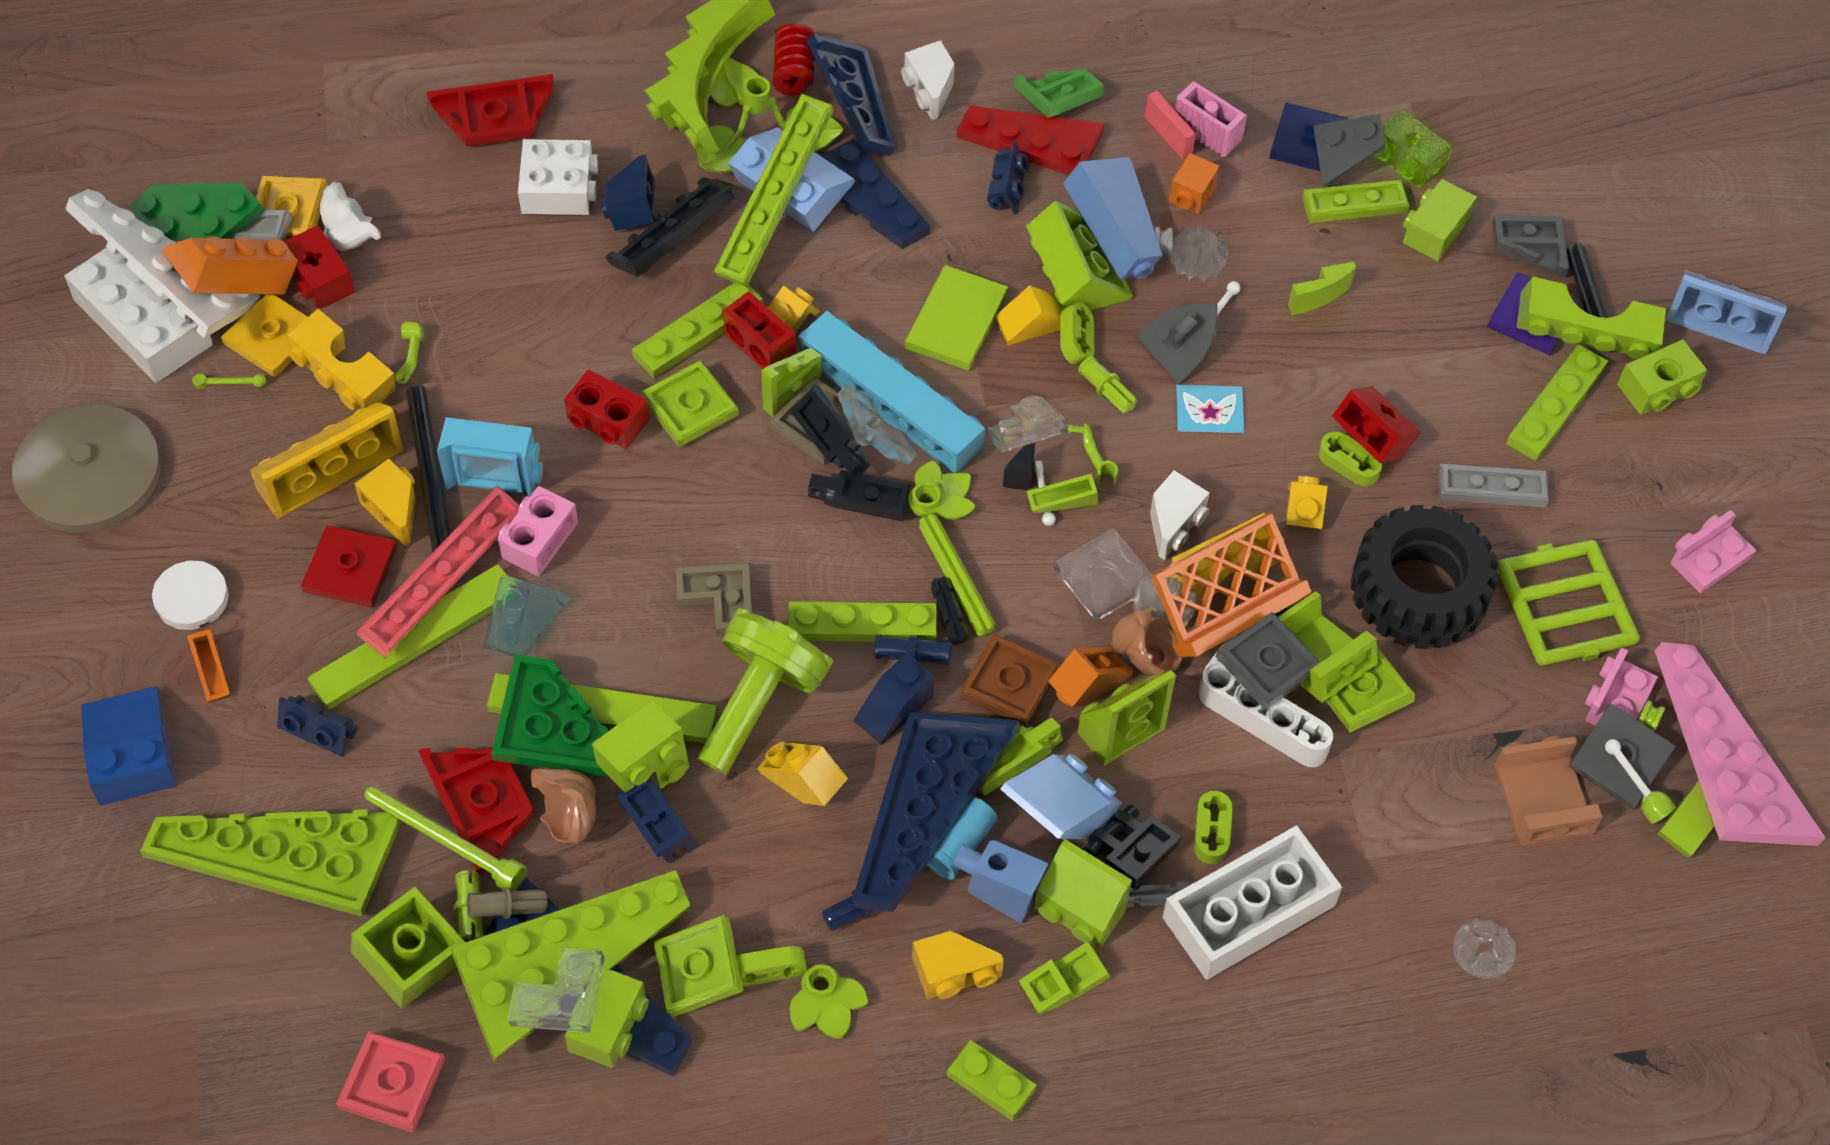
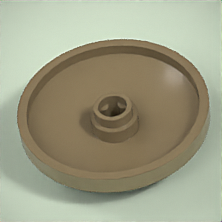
M82 405L65 409L46 418L27 434L14 457L12 480L23 507L38 522L52 529L64 532H94L117 525L142 508L158 484L161 473V456L152 432L137 416L114 406Z

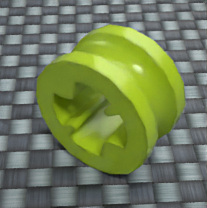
M1647 700L1637 721L1655 731L1665 707L1655 708L1652 705V701Z

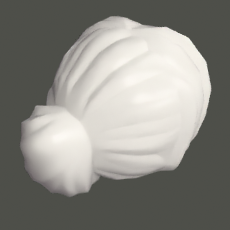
M333 181L330 185L326 186L320 202V213L325 226L323 233L334 249L347 251L360 247L370 238L375 240L381 238L380 230L370 223L372 217L365 216L357 201L346 196V192L340 182Z

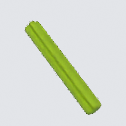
M935 514L923 516L919 520V528L943 573L950 579L953 591L976 634L984 637L987 634L993 633L995 631V622L940 520Z

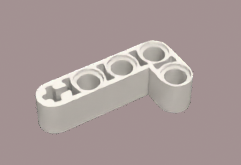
M1235 635V636H1233L1232 638L1226 640V641L1222 644V646H1224L1225 644H1227L1229 641H1231L1232 639H1234V638L1237 637L1238 635ZM1215 655L1203 671L1199 687V698L1205 706L1304 766L1317 767L1326 761L1333 741V732L1330 726L1285 698L1280 699L1265 710ZM1211 683H1219L1224 687L1216 688ZM1243 702L1253 703L1256 707H1247ZM1281 721L1286 723L1288 726L1281 727L1275 724L1274 722Z

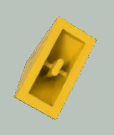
M1029 285L996 315V321L1009 346L1059 331L1060 315L1065 307L1057 301L1054 294Z

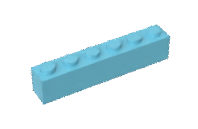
M826 311L798 336L799 352L812 347L822 355L823 375L953 473H958L984 448L985 428L976 417L968 416L957 408L949 397L941 396L930 388L922 377L911 374L903 368L899 360L892 356L889 357L879 350L871 339L863 338L852 330L844 319H837Z

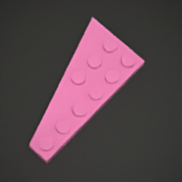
M1662 642L1656 648L1655 654L1719 840L1807 846L1820 845L1826 837L1696 647L1689 644Z

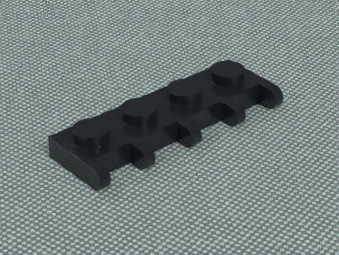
M702 177L697 181L699 187L688 196L681 194L677 197V205L664 216L656 214L654 216V223L640 235L634 233L627 238L629 244L618 253L609 252L605 256L606 260L610 265L639 277L733 200L734 195L731 188Z

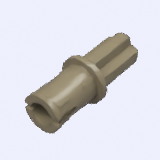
M508 887L503 888L502 892H470L467 894L466 900L469 918L503 915L504 919H510L511 915L543 913L546 911L548 904L546 891L542 889L510 891Z

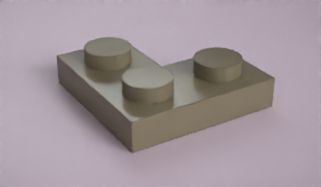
M749 563L675 568L677 606L714 604L716 636H725V630L738 608L752 613Z

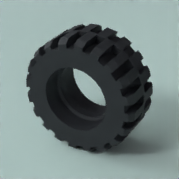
M1411 505L1408 511L1401 507L1392 510L1389 517L1383 515L1377 519L1373 527L1369 528L1363 536L1351 577V589L1354 591L1353 600L1358 609L1363 608L1361 614L1363 619L1369 625L1374 623L1377 626L1376 632L1386 638L1387 635L1395 638V643L1405 646L1406 642L1415 644L1417 649H1427L1429 644H1434L1435 648L1438 649L1447 647L1450 639L1454 643L1465 639L1468 632H1474L1481 624L1482 618L1485 617L1499 576L1496 571L1498 567L1497 556L1494 552H1491L1492 544L1486 536L1480 537L1481 529L1473 522L1467 524L1463 521V515L1455 511L1452 514L1443 512V507L1432 506V509H1424L1423 505ZM1407 560H1423L1433 563L1442 568L1451 577L1456 588L1440 594H1427L1416 591L1405 585L1397 577L1393 566Z

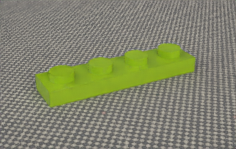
M733 283L632 349L633 357L655 379L724 334L723 310L748 291L764 304L763 298L749 284L745 287L744 285Z
M1578 344L1508 436L1506 444L1537 462L1604 372L1608 360Z
M789 602L788 627L798 632L807 641L876 642L877 635L907 639L910 638V635H916L919 640L936 641V603Z

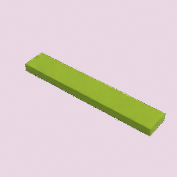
M801 94L714 270L718 277L744 285L745 287L748 286L834 111L832 104Z
M499 564L445 595L386 658H383L367 643H364L307 677L308 683L329 711L519 596L518 589Z
M495 673L487 703L488 712L501 714L510 675ZM569 684L571 687L574 686L590 706L593 715L608 730L614 728L652 699L682 728L684 741L705 744L714 729L717 705Z

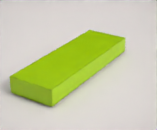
M1402 179L1304 189L1302 195L1309 223L1408 213L1409 209Z

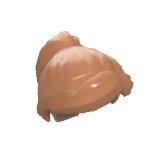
M1137 610L1134 613L1125 615L1113 628L1111 645L1114 651L1128 655L1131 663L1146 675L1152 676L1169 670L1175 672L1178 670L1183 657L1177 656L1172 644L1178 640L1167 618L1152 617L1148 611Z
M567 768L556 770L533 769L531 772L532 787L538 788L544 794L545 813L540 816V820L547 825L552 837L557 842L578 845L579 842L586 839L597 817L595 805L596 787L591 779L578 771Z

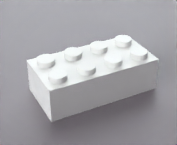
M105 248L65 274L64 277L74 301L155 383H158L213 345L210 335L203 338L196 331L198 324L190 317L189 319H183L175 312L177 305L171 299L160 298L126 266L127 258L120 252L119 254H113L109 249Z
M1296 825L1168 897L1162 918L1203 977L1208 980L1335 907L1342 886Z

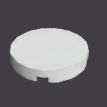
M192 560L177 563L165 570L155 582L152 592L154 608L163 622L182 630L201 628L200 625L208 621L212 623L218 619L225 610L229 597L225 578L220 571L204 561Z

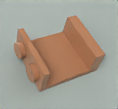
M1551 736L1543 739L1541 742L1530 744L1513 742L1501 749L1494 766L1520 846L1592 835L1603 817L1599 805L1586 804L1576 772L1568 767L1572 761L1571 755L1577 744L1575 736L1567 738Z

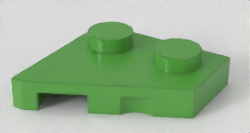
M1086 69L1070 70L1064 73H1044L1045 80L1026 81L1025 75L1014 77L1015 88L1048 118L1060 115L1065 111L1104 96V84Z

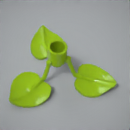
M731 57L726 60L718 73L711 89L710 98L714 103L724 108L733 107L739 102L741 106H744L741 121L736 133L731 128L723 125L709 127L719 151L708 157L700 146L697 147L699 166L715 173L733 172L728 163L747 141V139L741 136L749 114L759 115L766 111L768 107H771L779 125L785 128L794 108H791L787 112L785 121L776 105V98L770 97L769 81L765 77L759 76L749 66ZM830 117L814 150L815 153L826 148L843 132V127L832 117Z

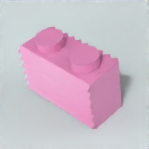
M1193 81L1177 96L1176 112L1196 133L1195 140L1205 143V147L1210 146V150L1220 153L1221 157H1226L1244 138V127L1246 126L1245 123L1248 115L1197 82Z

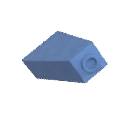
M1129 157L1079 162L1063 182L1067 192L1119 279L1136 278L1139 280L1147 277L1153 272V266L1163 255L1132 161Z

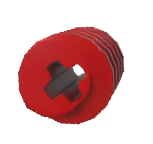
M784 24L775 30L772 82L773 87L779 93L786 96L801 94L814 81L815 57L807 41L815 32L806 25Z

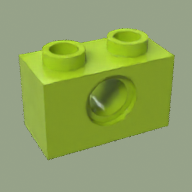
M1680 340L1625 364L1617 385L1639 414L1643 415L1652 410L1656 412L1661 411L1679 398L1687 399L1694 396L1702 387L1701 383L1707 369L1684 340Z

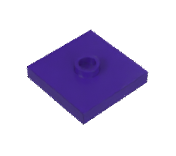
M1517 272L1491 316L1487 327L1551 355L1560 338L1548 335L1537 336L1529 333L1527 330L1517 328L1521 291L1531 279ZM1571 297L1574 303L1578 306L1580 300Z

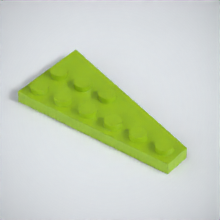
M368 809L353 810V813L329 814L327 811L266 813V816L245 817V814H230L229 818H205L204 815L164 816L155 818L140 851L144 858L363 917L402 821L388 812L369 813Z

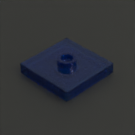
M1286 102L1269 159L1320 171L1313 126L1350 118Z

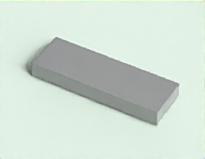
M1441 463L1438 469L1439 500L1545 508L1549 501L1547 471Z

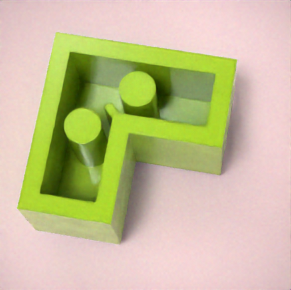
M653 699L592 743L597 765L625 793L634 786L642 785L650 777L661 790L669 783H674L681 779L686 770L690 768L682 728Z

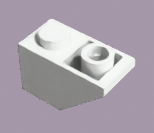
M941 41L906 52L904 67L901 69L905 84L913 88L920 109H925L932 121L939 118L954 85L955 63Z
M1175 470L1153 494L1150 510L1158 555L1164 560L1173 550L1178 552L1184 546L1189 537L1188 532L1194 525L1200 527L1210 511L1207 508L1209 492Z

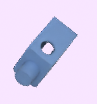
M995 840L989 841L983 854L963 844L952 864L972 875L967 889L971 895L1019 923L1023 922L1034 901L1048 867V863Z

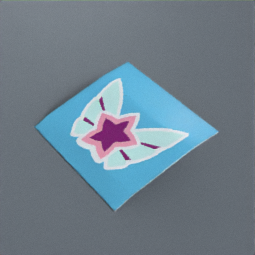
M1176 385L1177 431L1244 433L1242 386Z

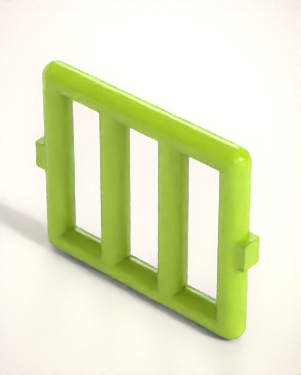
M1590 539L1554 548L1551 543L1538 546L1536 552L1498 561L1497 572L1538 665L1546 666L1581 657L1584 662L1598 659L1600 653L1620 649L1621 647L1633 646L1640 641L1639 633L1601 549L1595 540ZM1587 555L1594 570L1591 573L1520 588L1514 571ZM1599 585L1608 601L1536 619L1533 618L1527 604L1528 601ZM1611 616L1615 617L1622 632L1547 650L1540 632Z

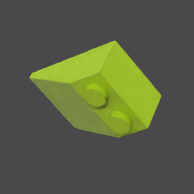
M1172 670L1142 678L1132 685L1129 683L1123 684L1113 692L1110 698L1101 703L1098 701L1093 702L1081 712L1078 733L1103 766L1165 730L1176 678Z

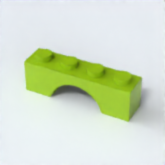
M1533 276L1521 291L1517 328L1527 330L1533 335H1548L1561 338L1566 343L1586 344L1594 346L1600 351H1615L1627 354L1633 359H1639L1657 351L1662 346L1666 308L1632 301L1621 314L1615 317H1596L1584 312L1574 303L1566 284Z

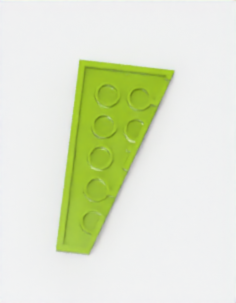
M676 870L452 947L451 953L493 1062L503 1056L518 1041L531 1034L546 1019L558 1013L586 991L598 966L612 969L619 962L622 963L632 955L633 951L650 938H654L689 910L690 902Z

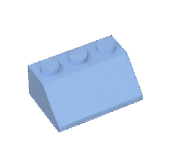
M777 127L752 136L744 143L728 163L737 181L754 191L783 130ZM813 152L784 213L814 232L854 184L855 180Z
M1685 270L1674 295L1666 321L1766 355L1785 316L1787 307L1785 303Z

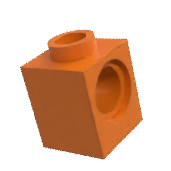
M1189 153L1172 180L1169 202L1181 209L1189 210L1199 215L1216 188L1220 166Z

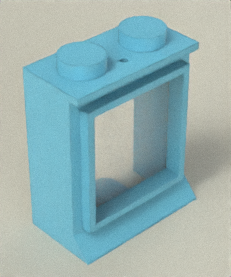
M446 417L437 449L446 490L457 484L459 486L494 490L498 485L503 491L527 492L528 496H531L535 484H540L542 480L543 463L538 462L540 446L539 443L534 442L532 428Z

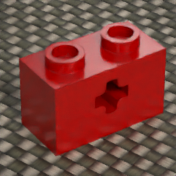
M318 225L283 241L298 260L292 276L295 275L297 278L298 290L305 301L311 299L316 308L320 310L355 293L349 269Z
M1373 386L1351 389L1332 415L1379 463L1402 459L1421 433Z

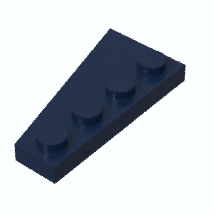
M854 138L821 155V157L855 180L854 184L840 199L846 205V210L855 216L859 214L870 222V227L901 249L930 234L929 223Z

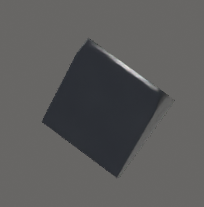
M1028 441L1005 466L1003 487L1029 490L1031 488L1035 454L1034 441Z

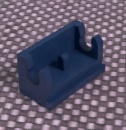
M651 777L642 785L634 786L628 792H622L616 796L658 858L662 856L666 862L672 863L675 861L673 854L678 849L684 848L686 851L691 852L698 847L696 841Z

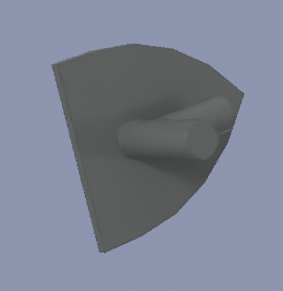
M1196 303L1178 307L1162 314L1137 336L1179 385L1203 361L1212 344L1217 326V304Z

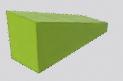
M1092 473L1026 491L1033 514L1099 505L1098 492Z

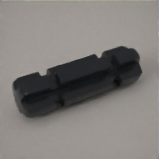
M945 576L935 578L931 582V591L934 599L937 600L936 605L944 628L947 629L948 640L953 645L964 643L968 640L969 632L965 622L962 621L963 615L956 595L952 592L951 581Z

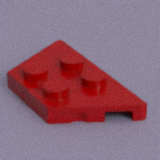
M553 74L428 91L426 94L429 106L461 142L468 147L533 137L555 84Z
M431 748L418 750L420 759L457 835L498 858L535 816L533 807L511 763L492 760L493 748H483L481 750L454 748V752H431ZM471 862L476 872L480 875L485 873L486 870Z

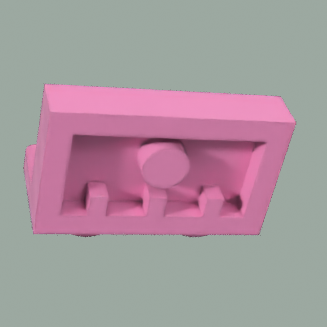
M1731 510L1721 517L1718 515L1712 516L1703 524L1699 532L1694 535L1691 532L1687 533L1675 545L1677 551L1670 564L1700 594L1751 560L1757 551L1731 526L1736 517V514Z
M1621 647L1616 659L1608 656L1599 674L1605 681L1601 687L1593 685L1584 703L1591 707L1585 721L1596 725L1610 704H1613L1637 720L1658 676L1624 661L1628 650Z

